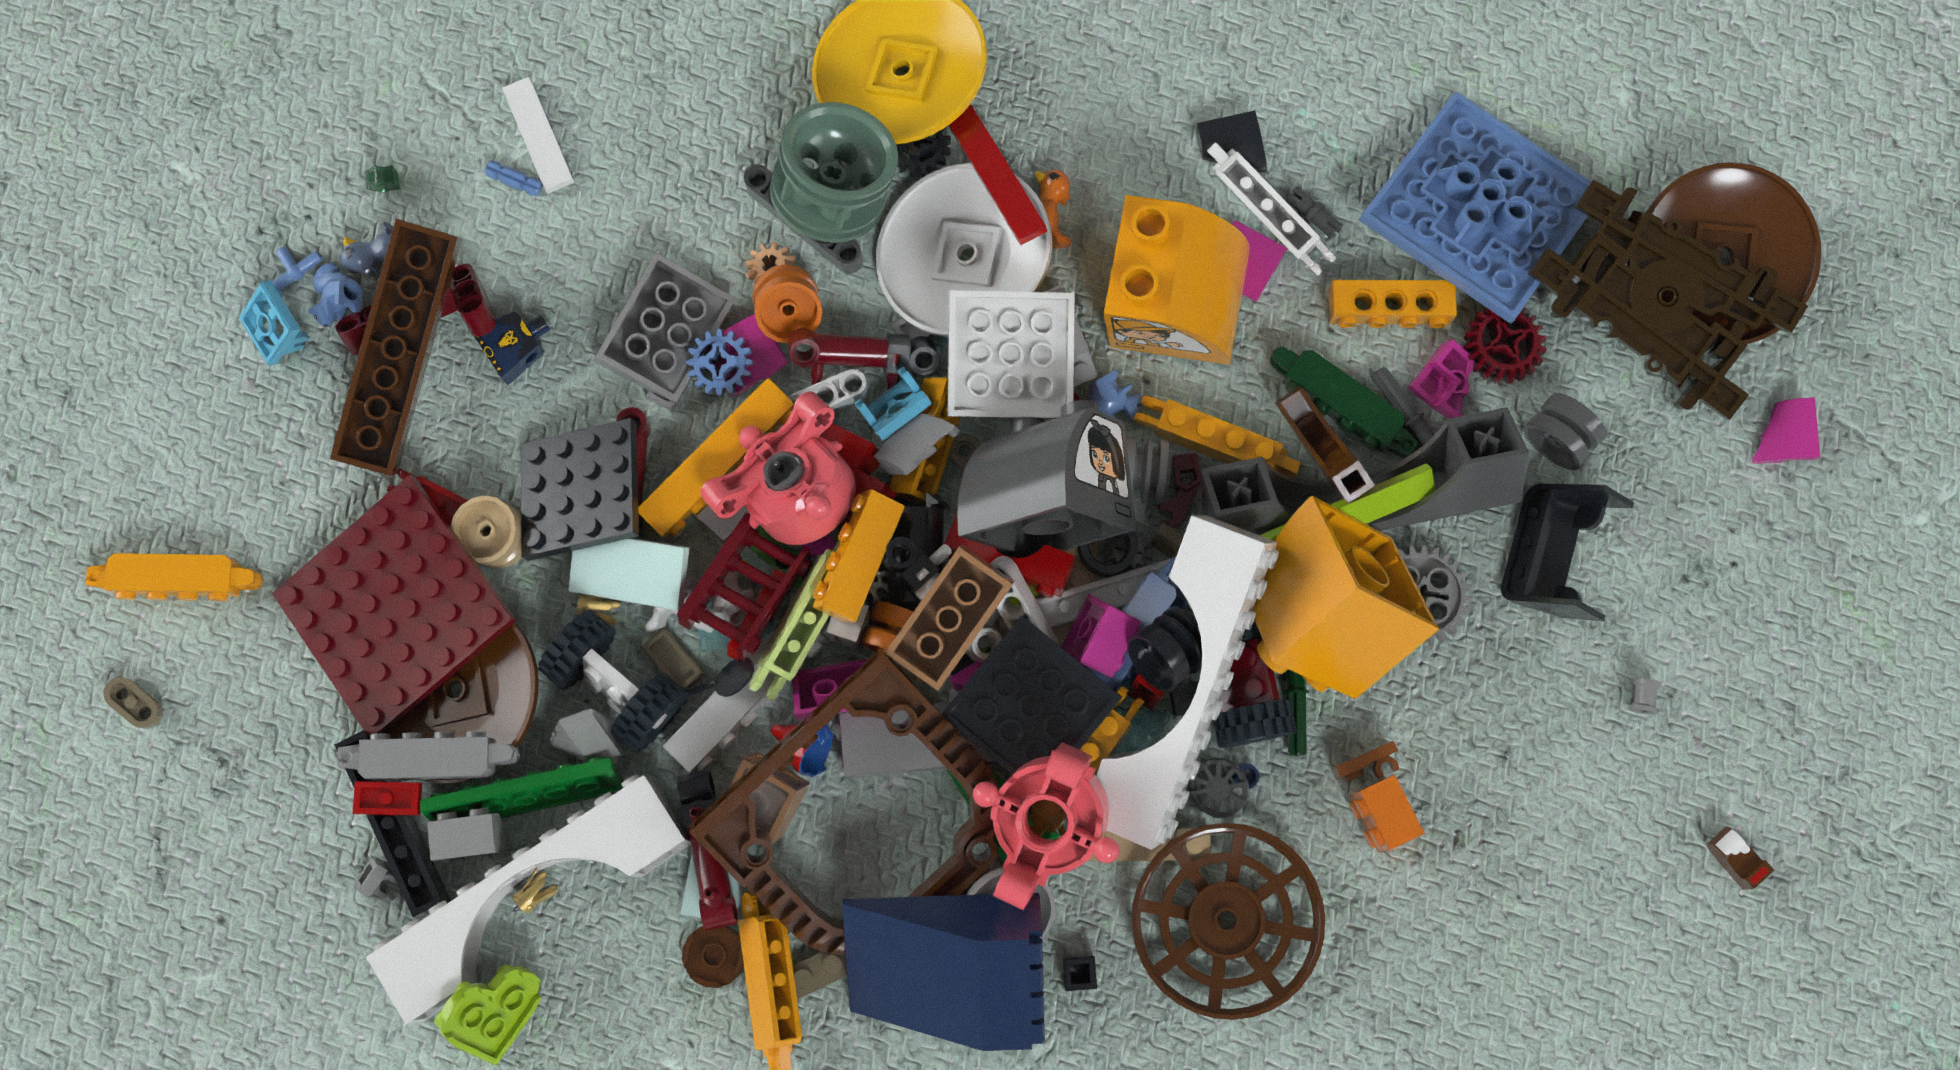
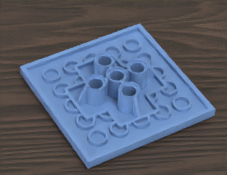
M1455 91L1363 212L1359 221L1512 324L1540 285L1538 281L1528 275V272L1547 248H1550L1560 256L1588 217L1574 207L1590 180Z

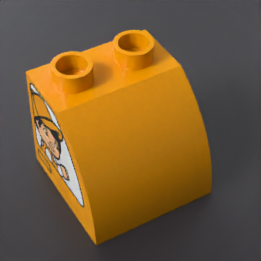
M1125 195L1103 313L1110 347L1230 365L1250 252L1246 237L1235 226L1221 217L1189 203Z

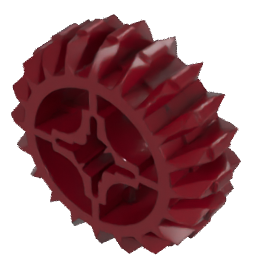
M1485 307L1484 313L1477 312L1474 315L1475 321H1470L1466 327L1469 331L1464 333L1463 339L1468 343L1464 344L1463 349L1471 352L1468 355V359L1476 362L1473 372H1478L1480 369L1485 371L1482 377L1483 380H1487L1490 375H1493L1495 384H1499L1502 378H1504L1507 385L1512 384L1514 378L1521 382L1526 378V374L1531 376L1536 371L1535 366L1542 364L1543 359L1540 356L1546 353L1547 348L1541 344L1545 343L1547 336L1538 335L1543 329V325L1533 324L1536 315H1531L1529 318L1525 316L1526 307H1523L1512 324L1487 307ZM1506 324H1509L1518 330H1511L1507 327ZM1489 326L1491 330L1489 335L1492 341L1486 347H1483V330ZM1500 340H1501L1502 343L1512 342L1509 347H1508L1507 344H1504V345H1501V344H1500V345L1496 346V345L1500 342ZM1525 340L1527 352L1525 359L1521 361L1518 357L1520 354L1518 345ZM1491 357L1500 358L1504 364L1495 361Z

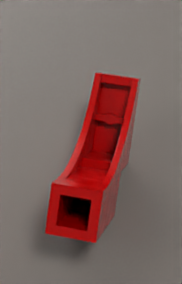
M832 423L820 437L828 442L838 441L843 448L838 453L850 466L855 476V497L863 491L872 489L894 500L896 494L889 486L870 476L879 466V462L874 457L879 451L872 442ZM851 510L846 515L847 523H849L853 514Z

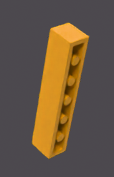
M767 378L638 507V513L661 537L668 538L670 535L673 537L678 535L687 525L684 521L692 513L697 515L707 506L700 496L702 486L712 478L735 471L745 461L744 457L748 449L740 444L739 434L741 430L753 425L761 429L763 435L774 432L780 425L783 426L787 423L795 403L771 379Z

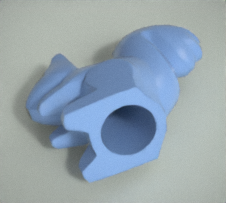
M335 263L323 264L317 270L313 280L315 290L322 295L321 301L310 308L308 313L312 314L320 325L329 327L336 318L340 321L346 316V307H349L354 313L361 312L363 289L356 281L350 279L348 275L340 273L339 267Z
M1117 370L1088 385L1087 400L1096 402L1100 412L1114 417V414L1123 410L1133 423H1137L1134 421V416L1140 412L1143 406L1141 403L1143 396L1139 393L1128 396L1127 393L1133 385L1129 384L1125 387H1119L1115 381L1118 376Z

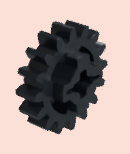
M947 127L934 133L936 138L928 136L917 141L896 144L898 163H900L899 172L903 173L908 169L912 178H914L916 172H921L922 177H925L927 170L932 172L937 170V164L945 166L946 158L944 156H950L951 148L948 147L951 144V137L946 135ZM918 142H922V143H923V144L920 145L919 148H916V146L918 145ZM900 149H902V152L907 153L910 158L907 159V158L901 153Z

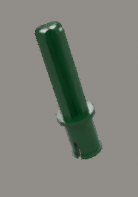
M1288 669L1287 690H1284V694H1287V700L1291 702L1297 729L1296 733L1288 735V754L1303 756L1307 753L1306 694H1309V690H1306V680L1303 676Z

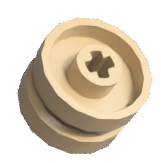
M486 495L471 498L459 507L453 516L451 528L477 564L484 567L501 569L510 567L522 558L521 510L499 498Z

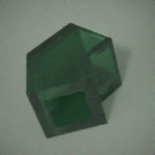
M375 165L364 172L367 190L387 192L400 189L398 172L393 165L385 167Z

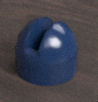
M1248 763L1239 764L1238 766L1243 772L1247 768L1250 770L1246 774L1249 789L1256 786L1259 781L1257 768ZM1234 773L1232 776L1233 782H1241L1238 780V775Z

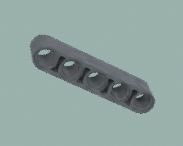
M760 164L751 165L746 169L743 177L749 195L842 272L851 274L861 268L863 257L857 241L821 242L796 232L780 218L772 204L770 181L773 173ZM763 178L766 180L761 186L752 185L755 179ZM845 252L856 253L855 258L850 261L841 259Z

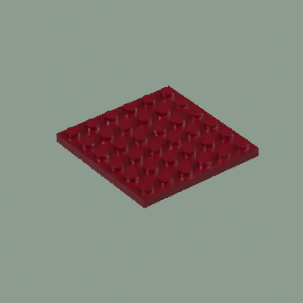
M408 475L272 593L363 730L368 731L369 736L370 734H383L517 621L416 477Z

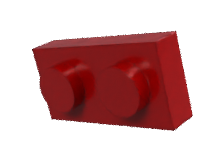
M355 781L352 814L420 816L423 783Z

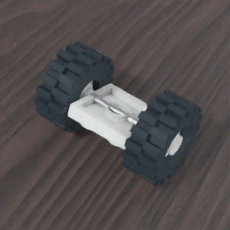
M585 610L580 616L574 617L571 623L566 624L564 630L555 636L556 639L549 643L547 651L542 654V659L538 662V670L562 690H567L570 686L573 687L578 680L580 681L585 678L584 683L596 694L599 692L604 694L608 698L607 702L611 708L620 714L616 717L615 723L611 727L612 734L634 753H639L642 749L647 748L650 742H654L657 736L662 734L666 726L674 720V716L680 712L689 694L664 672L656 674L645 686L638 689L602 658L603 653L609 649L608 645L614 640L615 630L592 610Z

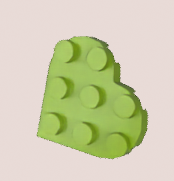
M504 964L498 968L494 978L488 984H471L469 981L460 983L456 987L454 994L446 1001L443 1009L436 1015L434 1023L439 1028L441 1035L454 1047L497 1066L535 1012L541 1000V996L538 994L541 980L527 967H512L509 964Z

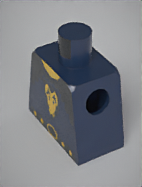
M511 312L495 319L496 326L490 333L479 337L474 336L499 376L507 385L512 383L543 355L544 351L536 339L551 329L542 315L525 323L517 312Z

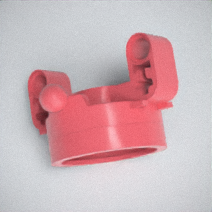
M1062 742L1056 750H1052L1050 756L1036 758L1022 765L1004 783L999 791L993 783L987 781L980 782L975 786L973 790L974 801L981 807L992 806L990 818L993 820L994 831L999 844L1007 854L1002 867L1005 870L993 894L994 897L1024 911L1037 886L1044 887L1049 875L1062 874L1076 869L1083 863H1086L1093 853L1096 859L1102 863H1112L1118 858L1120 853L1118 843L1113 838H1103L1109 821V803L1102 784L1094 775L1096 768L1089 766L1092 755ZM1050 800L1056 802L1064 809L1068 818V827L1064 835L1057 839L1048 840L1039 837L1032 831L1027 815L1030 806L1035 802Z

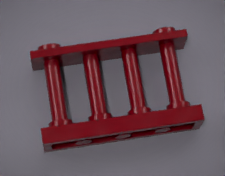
M745 512L677 613L679 624L688 630L692 628L695 622L698 624L702 622L739 643L740 645L737 648L738 658L742 661H745L749 653L752 655L756 653L762 642L760 636L798 578H804L813 563L810 561L811 552L809 547L804 546L797 557L760 536L757 528L754 529L749 524L750 514ZM746 546L749 548L754 546L789 566L790 569L783 580L780 582L743 561L741 554ZM729 571L732 573L737 571L774 592L765 607L727 587L723 580ZM719 596L756 617L757 619L748 633L709 612L707 604L711 598Z

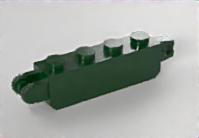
M1284 346L1277 347L1276 350L1274 349L1270 358V364L1273 369L1275 368L1278 373L1285 377L1282 383L1286 386L1285 389L1289 393L1299 386L1303 387L1323 416L1327 414L1336 421V425L1344 432H1353L1361 438V443L1372 451L1378 450L1382 453L1387 449L1404 459L1414 451L1419 442L1402 427L1405 419L1401 411L1313 350L1303 351L1298 356L1293 351L1284 348Z

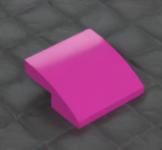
M1234 220L1232 225L1246 237L1250 247L1242 294L1257 302L1288 248Z
M755 314L723 331L725 337L729 331L734 332V341L742 337L746 341L742 348H750L752 350V353L746 357L754 361V365L747 366V371L752 374V377L744 376L742 380L746 386L743 388L738 384L735 385V394H732L733 396H739L759 380L770 378L789 364L779 344L765 336L760 330ZM727 344L728 353L739 356L737 350L732 345ZM712 346L706 350L707 353L712 350ZM720 356V360L714 362V365L721 370V365L726 364L727 361ZM734 370L728 376V380L732 379L738 370Z

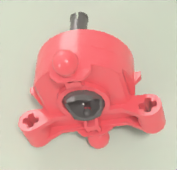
M808 391L796 399L787 423L776 433L770 432L763 435L761 429L753 425L743 428L739 434V441L742 447L748 449L744 457L745 461L735 471L708 480L700 491L701 498L720 518L733 516L745 505L750 513L749 524L754 529L761 525L772 538L785 544H807L819 540L827 534L837 543L839 532L844 525L842 521L848 514L855 497L856 481L852 469L838 453L843 448L838 441L828 442L820 437L832 424L835 415L834 411L816 393Z

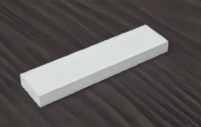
M530 77L502 87L546 193L549 194L575 183Z

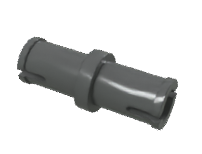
M1297 186L1293 190L1295 192L1294 195L1290 193L1286 201L1305 216L1304 220L1308 224L1313 223L1330 240L1336 236L1335 232L1339 233L1343 228V224L1338 222L1324 209L1325 205L1321 202H1315Z

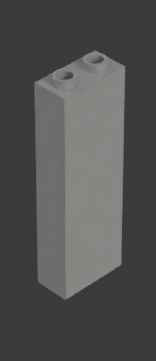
M951 702L933 703V705L942 714ZM903 710L897 711L893 714L891 721L896 724H902L907 720L908 713ZM848 712L839 713L840 721L835 722V733L837 740H841L842 753H838V768L840 772H844V777L851 779L947 769L914 734L910 733L907 736L901 737L889 732L883 719L852 717ZM957 730L972 745V747L984 758L988 765L999 764L986 752L979 748L975 743L968 739L964 734Z

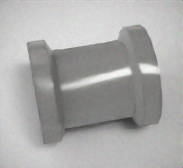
M1633 678L1632 685L1635 686L1633 704L1629 705V711L1640 714H1658L1659 709L1656 708L1657 689L1661 688L1662 682L1645 678Z

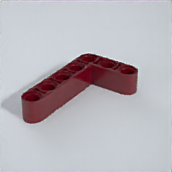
M461 264L454 267L440 318L458 311L473 336L479 337L490 333L496 326V320L486 290L475 270L470 264ZM372 305L361 309V312L352 313L342 318L335 326L336 332L352 355L359 354Z

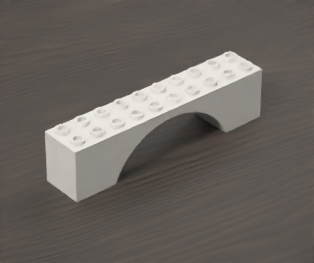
M1191 515L1169 578L1180 588L1188 600L1198 623L1202 644L1200 680L1195 696L1185 715L1163 739L1146 749L1118 752L1102 759L1096 777L1102 784L1108 798L1109 821L1107 831L1150 850L1161 843L1164 844L1167 838L1172 839L1178 826V821L1174 820L1178 808L1182 810L1189 797V792L1186 791L1189 779L1194 780L1200 767V762L1196 761L1200 749L1205 750L1211 738V732L1208 731L1212 719H1217L1223 703L1219 701L1222 690H1227L1233 679L1234 672L1230 671L1234 659L1239 660L1243 652L1245 642L1241 641L1245 629L1250 630L1255 620L1256 612L1252 610L1256 599L1261 600L1265 593L1267 581H1264L1267 569H1272L1277 561L1279 551L1275 550L1277 542L1207 515Z
M638 774L631 776L621 784L623 789L614 795L611 792L602 795L594 801L596 805L594 808L586 813L584 810L573 814L566 820L568 825L559 831L556 828L547 831L539 837L541 842L530 849L529 846L518 850L511 856L513 861L504 867L498 864L485 872L484 876L486 878L475 885L471 882L460 888L456 892L457 898L449 903L446 900L441 901L428 910L430 915L425 919L419 921L417 918L405 924L400 929L402 934L396 938L391 939L387 937L372 947L374 952L368 955L366 959L404 1023L424 1022L443 1009L446 1001L454 994L456 987L464 981H469L471 984L478 983L477 961L484 930L492 914L505 896L519 883L531 876L536 867L538 872L564 862L592 860L615 867L628 876L641 878L690 846L687 830L656 781L646 775L641 777Z

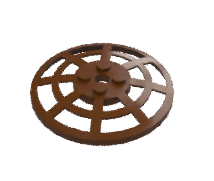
M1219 823L1189 830L1171 840L1156 853L1145 868L1137 884L1132 903L1131 925L1139 959L1148 976L1165 995L1178 1005L1196 1014L1214 1019L1236 1020L1252 1018L1269 1012L1287 1002L1301 989L1312 974L1321 954L1325 937V912L1317 882L1307 864L1294 849L1278 837L1262 829L1244 824ZM1234 833L1230 853H1212L1192 861L1182 846L1188 841L1204 835ZM1246 836L1256 838L1272 846L1284 855L1292 865L1278 875H1275L1261 862L1243 855ZM1172 853L1182 869L1168 884L1162 902L1143 899L1146 887L1153 873L1161 862ZM1228 862L1225 881L1208 885L1198 870L1212 863ZM1241 865L1255 870L1268 882L1253 892L1246 886L1239 884L1238 879ZM1298 876L1305 883L1311 900L1313 929L1293 925L1292 904L1284 886ZM1188 877L1198 892L1190 906L1171 904L1177 888ZM1275 892L1282 907L1283 923L1265 920V912L1261 902ZM1223 911H1230L1235 917L1233 927L1227 930L1222 929L1217 921L1219 914ZM1141 912L1159 915L1160 933L1168 955L1155 965L1152 964L1143 942L1140 923ZM1169 917L1187 920L1191 935L1188 940L1177 948L1170 934ZM1263 933L1281 936L1275 952L1264 963L1254 949L1260 942ZM1291 938L1311 941L1309 952L1302 967L1292 981L1283 988L1272 974V971L1284 958ZM1198 948L1213 956L1211 976L1196 970L1184 959ZM1244 956L1254 972L1242 977L1224 978L1226 960L1237 959ZM1177 965L1190 978L1210 986L1208 1006L1196 1003L1182 996L1168 985L1162 976ZM1261 980L1273 995L1263 1002L1248 1007L1221 1008L1223 988H1241Z

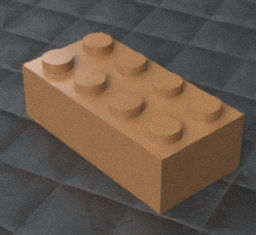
M963 544L960 545L885 654L938 691L1015 581Z

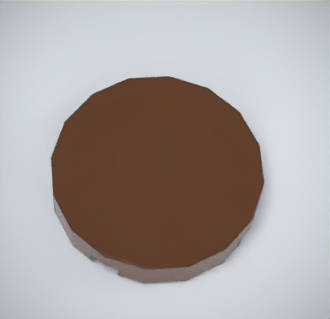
M701 926L688 936L683 946L682 962L690 978L704 987L719 988L732 983L740 976L744 963L740 935L735 929L725 926L706 931Z

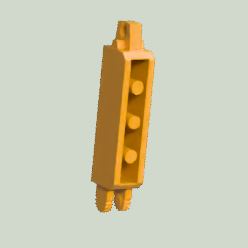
M1144 395L1141 403L1147 408L1161 412V417L1156 419L1144 413H1136L1134 416V421L1155 430L1154 434L1159 438L1225 464L1263 457L1275 470L1291 477H1296L1301 462L1287 456L1288 451L1282 448V443L1170 399L1164 402Z
M113 553L107 559L105 565L87 567L85 585L116 594L115 598L119 600H135L136 595H146V599L165 601L166 596H177V599L182 601H197V596H208L210 601L224 602L228 601V596L239 597L240 590H258L264 582L261 574L252 569L242 568L237 560L231 559L227 555Z
M1123 686L1118 690V693L1122 696L1121 700L1080 749L1093 756L1089 766L1096 768L1094 771L1095 776L1102 759L1114 753L1132 727L1131 721L1145 702L1138 698L1131 704L1129 711L1124 717L1118 714L1115 710L1123 702L1128 692ZM1050 800L1035 802L1029 818L1034 821L1030 828L1039 837H1042L1046 830L1053 834L1056 829H1060L1067 819L1064 809L1056 802Z
M751 891L745 892L741 899L743 919L738 920L755 1050L763 1051L764 1057H767L769 1070H791L790 1053H792V1045L800 1043L802 1031L788 929L760 900H758V910L756 896Z

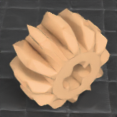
M774 241L770 249H767L766 245L761 243V252L751 250L750 254L753 259L746 260L745 265L750 269L746 275L748 280H754V286L759 276L767 271L766 267L768 265H771V267H773V264H776V266L783 264L794 265L796 259L794 256L789 255V249L786 246L779 249L777 242Z

